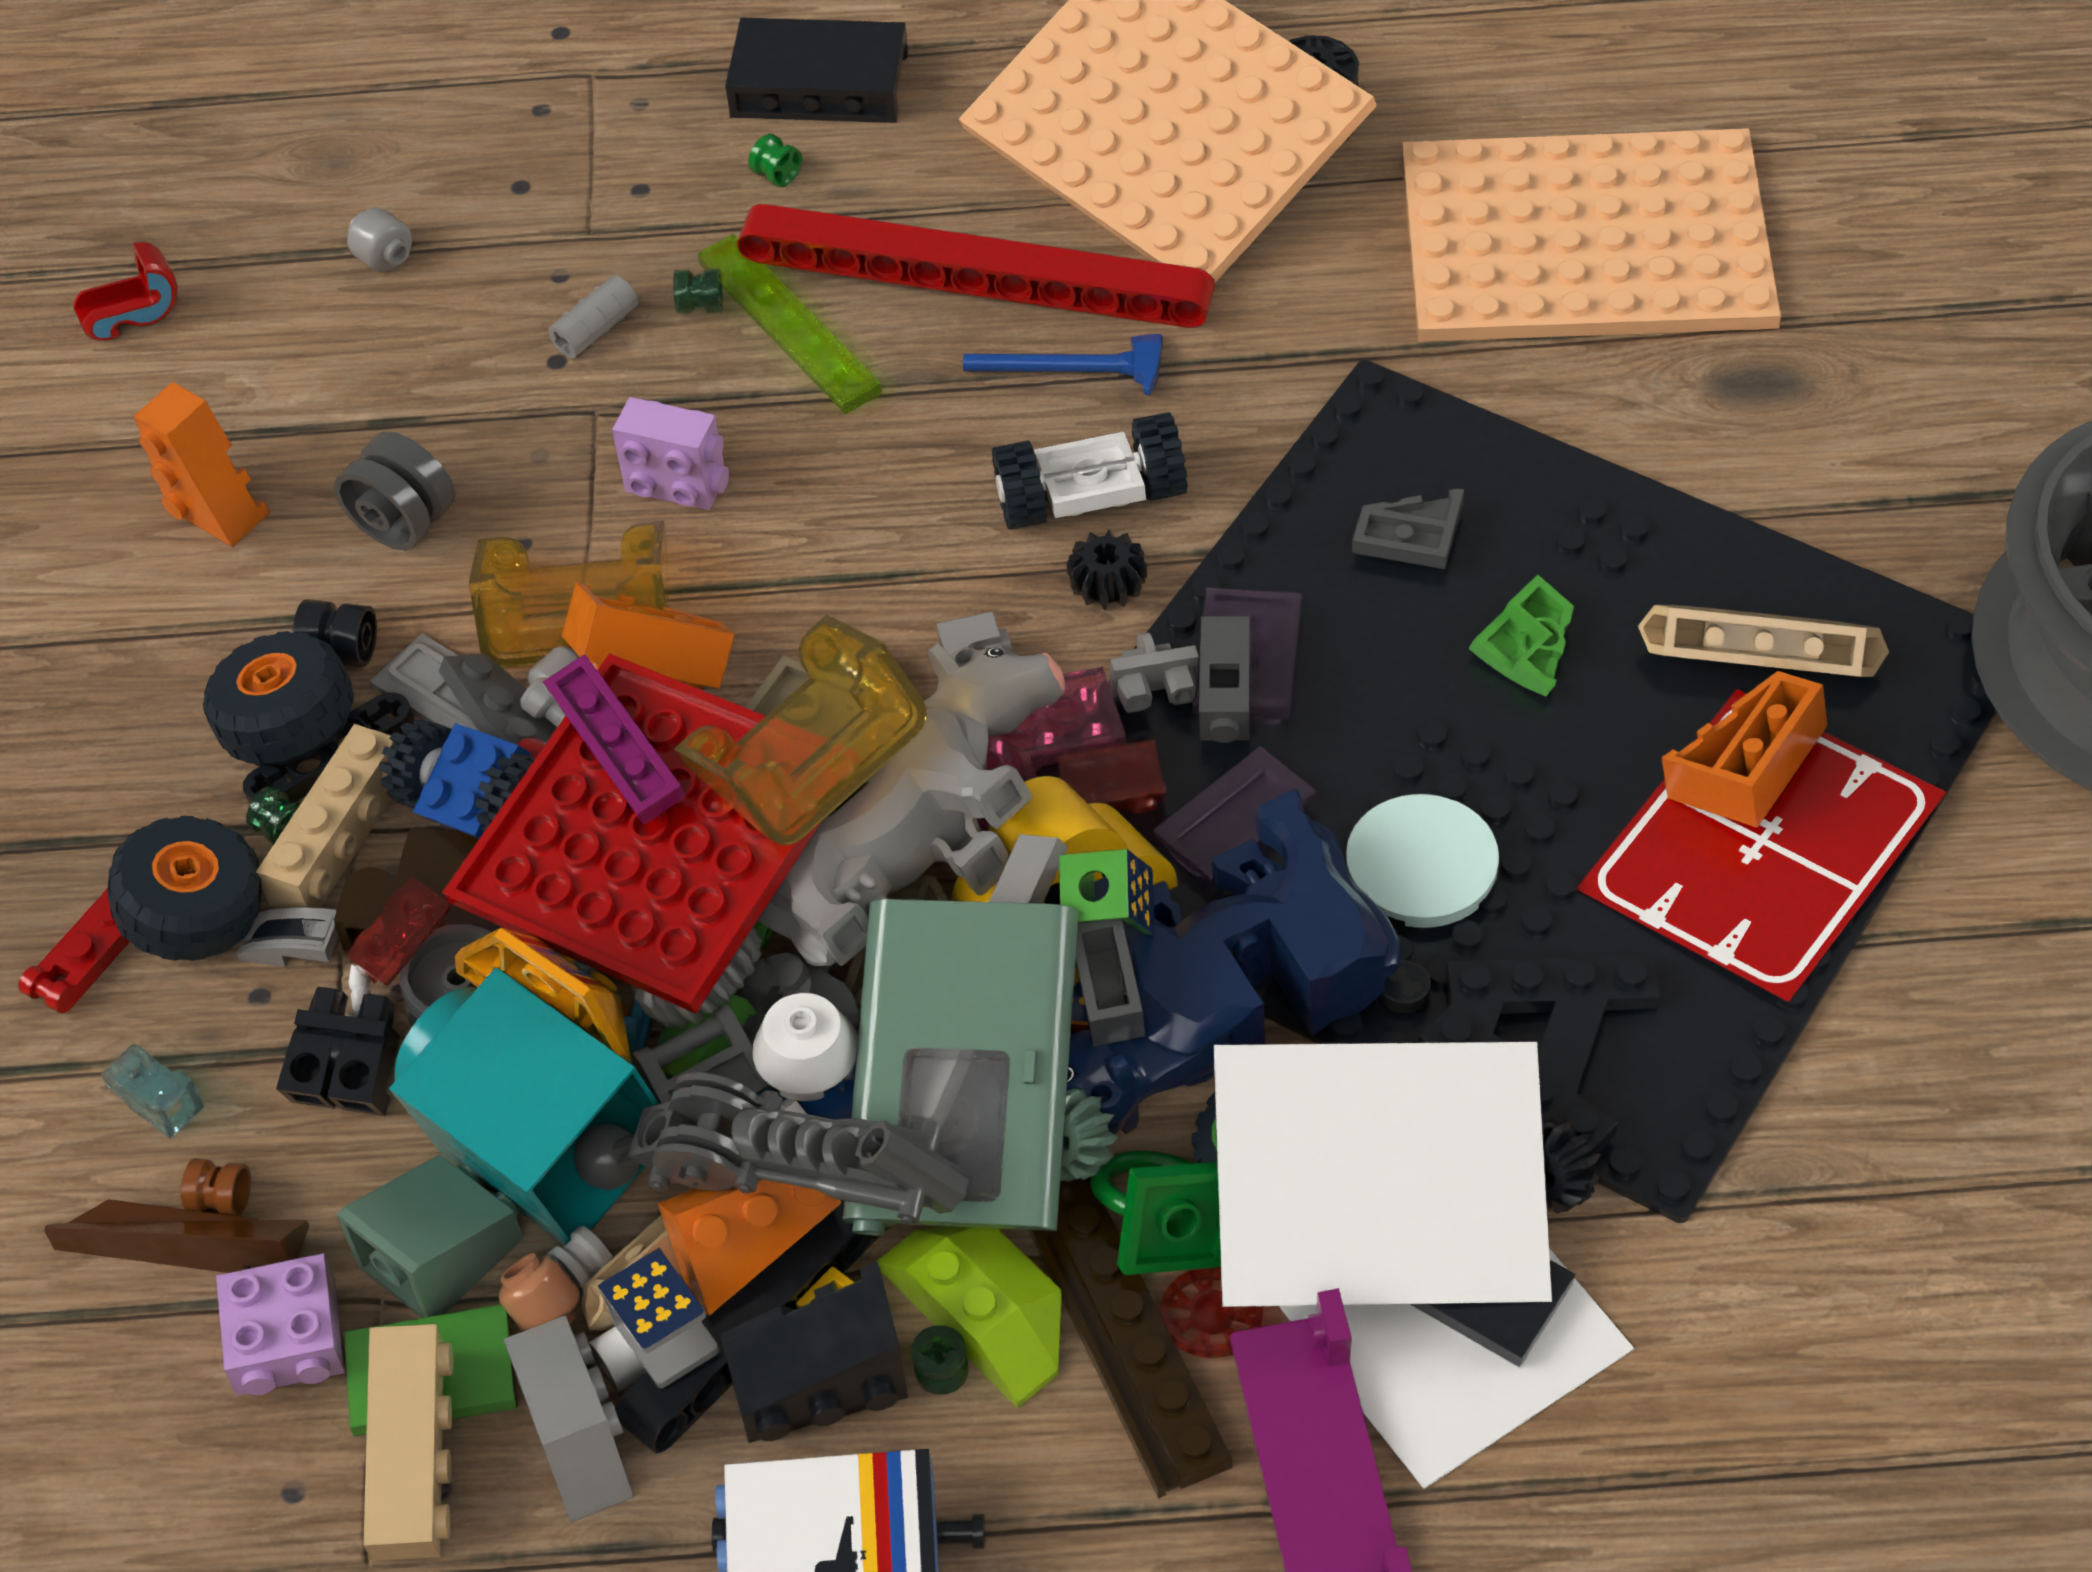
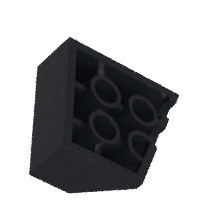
M878 1261L861 1268L862 1279L839 1290L831 1282L814 1290L815 1298L805 1306L796 1310L779 1306L720 1334L748 1443L757 1440L775 1441L796 1429L814 1424L817 1426L831 1425L840 1421L846 1415L867 1409L871 1411L884 1410L893 1406L897 1401L908 1398L899 1342Z

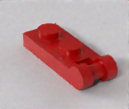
M108 888L38 966H31L24 971L18 985L21 993L32 999L41 997L45 999V1003L49 1008L58 1013H66L130 943L118 931L117 925L111 916ZM60 976L65 978V980L57 981Z

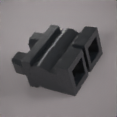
M317 987L309 1011L297 1010L294 1022L297 1027L291 1036L276 1090L292 1103L333 1109L337 1105L346 1111L386 1116L390 1097L386 1093V1088L394 1065L395 1051H397L400 1041V1035L392 1028L395 1004L386 996L363 994L358 1018L344 1016L349 997L343 991L337 989Z

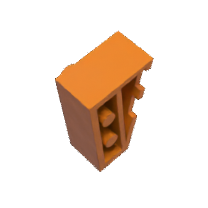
M172 382L133 416L140 433L139 443L147 452L152 466L150 473L158 483L163 496L161 499L162 505L171 516L179 520L184 518L233 547L270 514L265 502H257L247 490L245 485L251 481V478L246 469L240 467L236 471L226 451L232 445L204 399Z
M579 582L575 583L562 637L579 657L585 654L596 670H598L607 655L611 653L700 690H703L704 686L720 689L735 635L723 622L665 606L661 610L633 604L635 598L622 594L619 595L618 600L596 596L590 591V585Z
M1780 671L1767 678L1732 705L1731 714L1715 726L1709 723L1704 725L1697 731V739L1679 753L1672 749L1661 758L1668 799L1758 828L1827 727L1823 684Z
M759 1179L756 1192L745 1194L736 1187L724 1191H708L693 1188L657 1204L683 1280L702 1305L705 1313L710 1316L837 1208L841 1201L816 1189Z

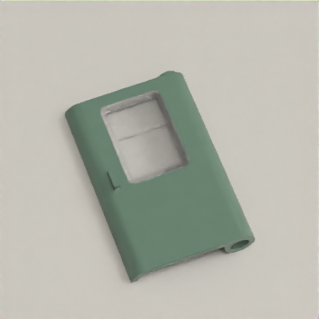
M880 899L870 902L851 1118L875 1122L885 1120L892 1125L921 1130L922 1124L925 1121L938 1122L944 1129L937 1153L963 1168L965 1177L970 1179L966 1196L957 1203L952 1212L939 1214L933 1209L923 1206L919 1222L915 1225L1057 1231L1079 911L1077 909L1064 905L901 899ZM844 1201L843 1221L853 1224L852 1232L855 1234L882 1236L885 1235V1227L904 1224L897 1217L898 1211Z

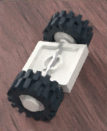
M1171 412L1133 419V453L1124 432L1035 450L1030 440L993 447L992 462L995 470L994 476L1007 528L1011 530L1047 521L1046 503L1043 496L1044 490L1055 518L1077 516L1084 512L1109 507H1122L1129 503L1146 500V498L1149 501L1186 494L1188 483L1186 480L1187 470L1184 466L1185 457L1182 454L1181 438L1179 439L1178 437L1179 431Z

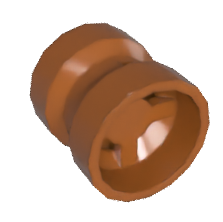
M193 1158L185 1169L181 1185V1201L184 1209L204 1212L208 1208H214L220 1214L242 1215L248 1203L251 1189L249 1167L245 1164L231 1162L221 1167L215 1166L211 1160Z

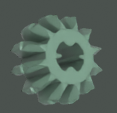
M1074 1088L1066 1091L1060 1181L1069 1182L1074 1179L1092 1177L1097 1174V1171L1101 1170L1102 1165L1107 1164L1114 1157L1108 1145L1113 1144L1119 1136L1109 1131L1107 1125L1114 1115L1102 1114L1100 1112L1101 1097L1091 1096L1087 1098L1084 1089Z

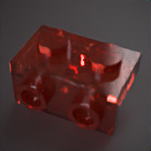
M1155 740L1057 757L1056 761L1060 779L1071 786L1088 804L1102 803L1114 809L1128 807L1129 814H1139L1153 811L1158 808L1157 802L1165 801L1167 789L1165 782L1162 781Z
M411 876L403 887L390 897L384 910L370 927L357 937L346 957L356 970L373 984L379 981L383 985L388 986L450 912L451 907L446 900Z

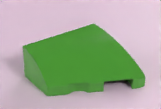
M1537 575L1509 601L1504 611L1473 640L1468 649L1510 680L1533 692L1547 696L1556 685L1557 680L1554 679L1558 660L1563 655L1566 643L1564 634L1570 624L1574 605Z

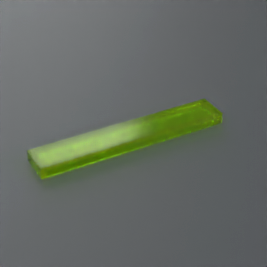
M735 234L697 253L699 264L844 414L882 394L881 383L764 264L749 261L739 253L737 248L738 237Z

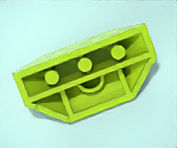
M941 1226L916 1229L877 1260L881 1273L1017 1408L1059 1375L1062 1291L998 1228Z

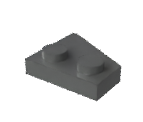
M1452 489L1449 490L1448 498L1423 502L1421 495L1403 498L1396 503L1381 502L1364 505L1353 537L1352 553L1445 569L1464 502V490Z

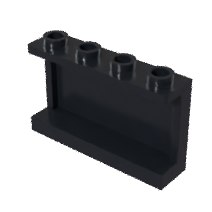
M740 18L725 85L730 118L897 123L898 103L896 92L902 60L908 57L906 23Z

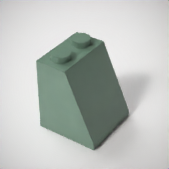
M440 1154L348 1204L337 1213L358 1268L420 1318L446 1314L523 1239L516 1218L519 1215V1211L514 1203L501 1192L497 1191L492 1195L482 1187L480 1179L468 1166L463 1163L455 1166Z

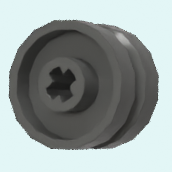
M386 431L376 435L363 448L360 458L351 462L336 477L334 483L337 501L346 515L364 533L385 546L405 551L414 547L428 532L430 523L440 519L453 504L456 495L449 475L429 451L408 437Z
M448 924L426 932L410 945L401 961L399 982L405 1000L407 1018L411 1027L422 1013L443 995L462 987L478 988L456 973L455 955L464 946L491 933L490 930L472 924Z

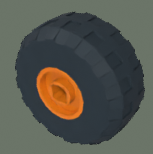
M284 631L269 636L257 637L253 641L237 647L227 658L222 659L207 682L204 691L203 709L217 740L231 757L247 763H253L257 766L275 764L281 766L290 764L292 761L300 758L305 759L315 754V751L321 747L328 745L334 739L337 732L342 730L346 724L354 701V693L348 673L330 644L306 633Z
M180 816V818L168 819L167 817L151 822L150 825L137 829L130 834L113 855L108 877V900L111 916L117 925L118 931L124 938H127L136 948L143 952L159 956L162 959L196 961L221 954L231 949L232 946L247 936L255 918L258 916L262 898L261 877L256 873L259 868L258 857L254 849L247 844L245 838L239 833L223 826L222 823L208 818L205 820L195 818L194 816Z

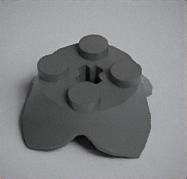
M785 952L772 955L765 960L759 958L753 964L755 968L753 974L744 979V987L739 989L736 994L747 999L757 1012L754 1016L749 1014L742 1027L752 1047L768 1010L780 999L797 993H812L827 999L848 1018L855 1030L859 1028L860 1009L855 995L846 984L829 974L836 967V963H833L831 966H813L807 964L800 953L794 955ZM774 1087L769 1088L770 1090L775 1091L780 1095V1091Z

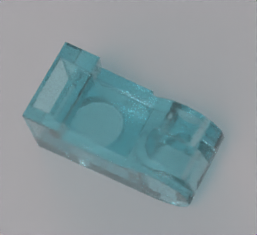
M132 1044L101 1073V1077L106 1085L122 1101L128 1104L131 1110L170 1139L204 1108L191 1078L179 1070L172 1072L138 1045ZM179 1099L182 1100V1107L179 1112L174 1116L168 1117L166 1112Z

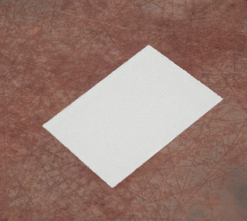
M1537 1042L1214 1045L1223 1307L1316 1305L1317 1292L1337 1288L1340 1290L1343 1305L1552 1302Z
M1549 1248L1550 1260L1566 1268ZM1575 1278L1573 1285L1520 1368L1410 1304L1343 1305L1352 1337L1350 1364L1362 1411L1423 1489L1635 1349ZM1316 1305L1279 1306L1290 1321L1307 1319L1308 1315L1316 1314Z

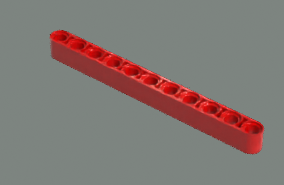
M757 204L750 208L737 241L738 251L744 258L761 264L1186 328L1199 327L1206 322L1215 288V281L1209 273L1193 267L769 204Z

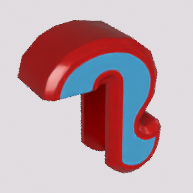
M148 242L132 243L139 276L83 290L76 296L73 302V309L84 333L90 339L96 341L114 339L120 335L117 327L119 324L123 323L141 327L154 324L169 314L177 301L178 285L164 254L158 247Z

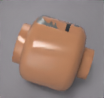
M534 1253L527 1254L514 1262L502 1274L500 1282L503 1286L499 1291V1302L521 1331L531 1329L566 1315L569 1324L574 1321L576 1314L573 1312V1309L580 1299V1290L556 1258L547 1255L537 1257Z

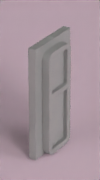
M423 633L370 680L372 688L382 694L394 692L407 698L412 713L425 721L429 720L449 728H453L454 724L457 723L478 731L439 673L444 657L458 655Z

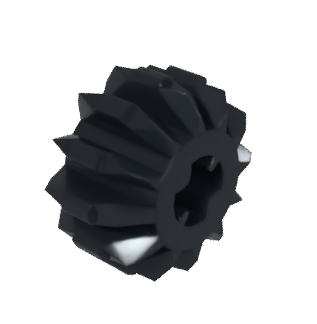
M1108 529L1105 536L1098 537L1090 532L1087 542L1075 541L1072 550L1073 554L1069 555V560L1067 561V575L1070 576V587L1073 590V594L1082 595L1086 606L1100 601L1104 610L1110 602H1117L1124 607L1128 599L1127 596L1139 597L1142 584L1145 583V578L1147 577V564L1144 561V551L1141 549V544L1132 543L1128 533L1114 537L1110 529Z
M1553 1118L1542 1121L1546 1205L1547 1209L1551 1208L1558 1214L1560 1212H1567L1576 1205H1581L1589 1200L1592 1196L1591 1194L1595 1192L1594 1185L1598 1183L1603 1174L1593 1165L1597 1163L1601 1154L1589 1150L1587 1142L1590 1134L1577 1136L1573 1121L1563 1122L1559 1125Z

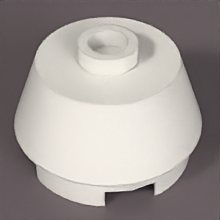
M812 993L792 994L777 1001L765 1015L753 1043L754 1065L760 1076L772 1087L778 1089L783 1097L796 1101L818 1100L824 1097L823 1091L836 1086L844 1078L846 1081L850 1078L857 1059L858 1035L848 1018L827 999Z

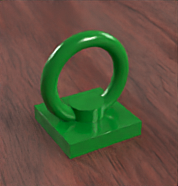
M1127 1151L1114 1154V1157L1107 1164L1101 1166V1170L1097 1171L1096 1175L1090 1177V1187L1097 1200L1108 1209L1123 1216L1117 1265L1124 1275L1221 1267L1218 1162L1193 1163L1182 1157L1163 1152ZM1129 1173L1127 1194L1112 1184L1111 1180L1114 1177Z

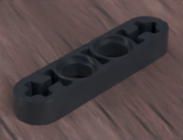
M394 692L376 696L351 711L343 729L337 732L334 739L328 745L315 751V754L305 759L300 758L292 761V763L280 766L275 764L259 766L254 769L243 781V791L250 808L255 813L271 815L282 811L305 797L339 748L337 745L339 740L347 736L354 724L366 728L370 724L372 730L392 735L394 732L404 735L401 726L405 723L414 725V717L407 698ZM390 713L392 716L396 718L391 720L389 717L384 715ZM307 759L321 761L319 767L314 771L302 773L296 770L298 765ZM287 773L291 780V782L287 783L286 777L283 776ZM267 787L269 790L273 792L266 794V792H264L261 789Z

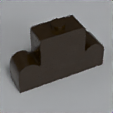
M412 828L407 834L396 877L390 878L389 874L377 868H364L353 873L343 886L334 918V924L343 949L406 954L410 945L426 932L448 924H472L491 932L503 928L450 904L442 894L479 839L456 830Z

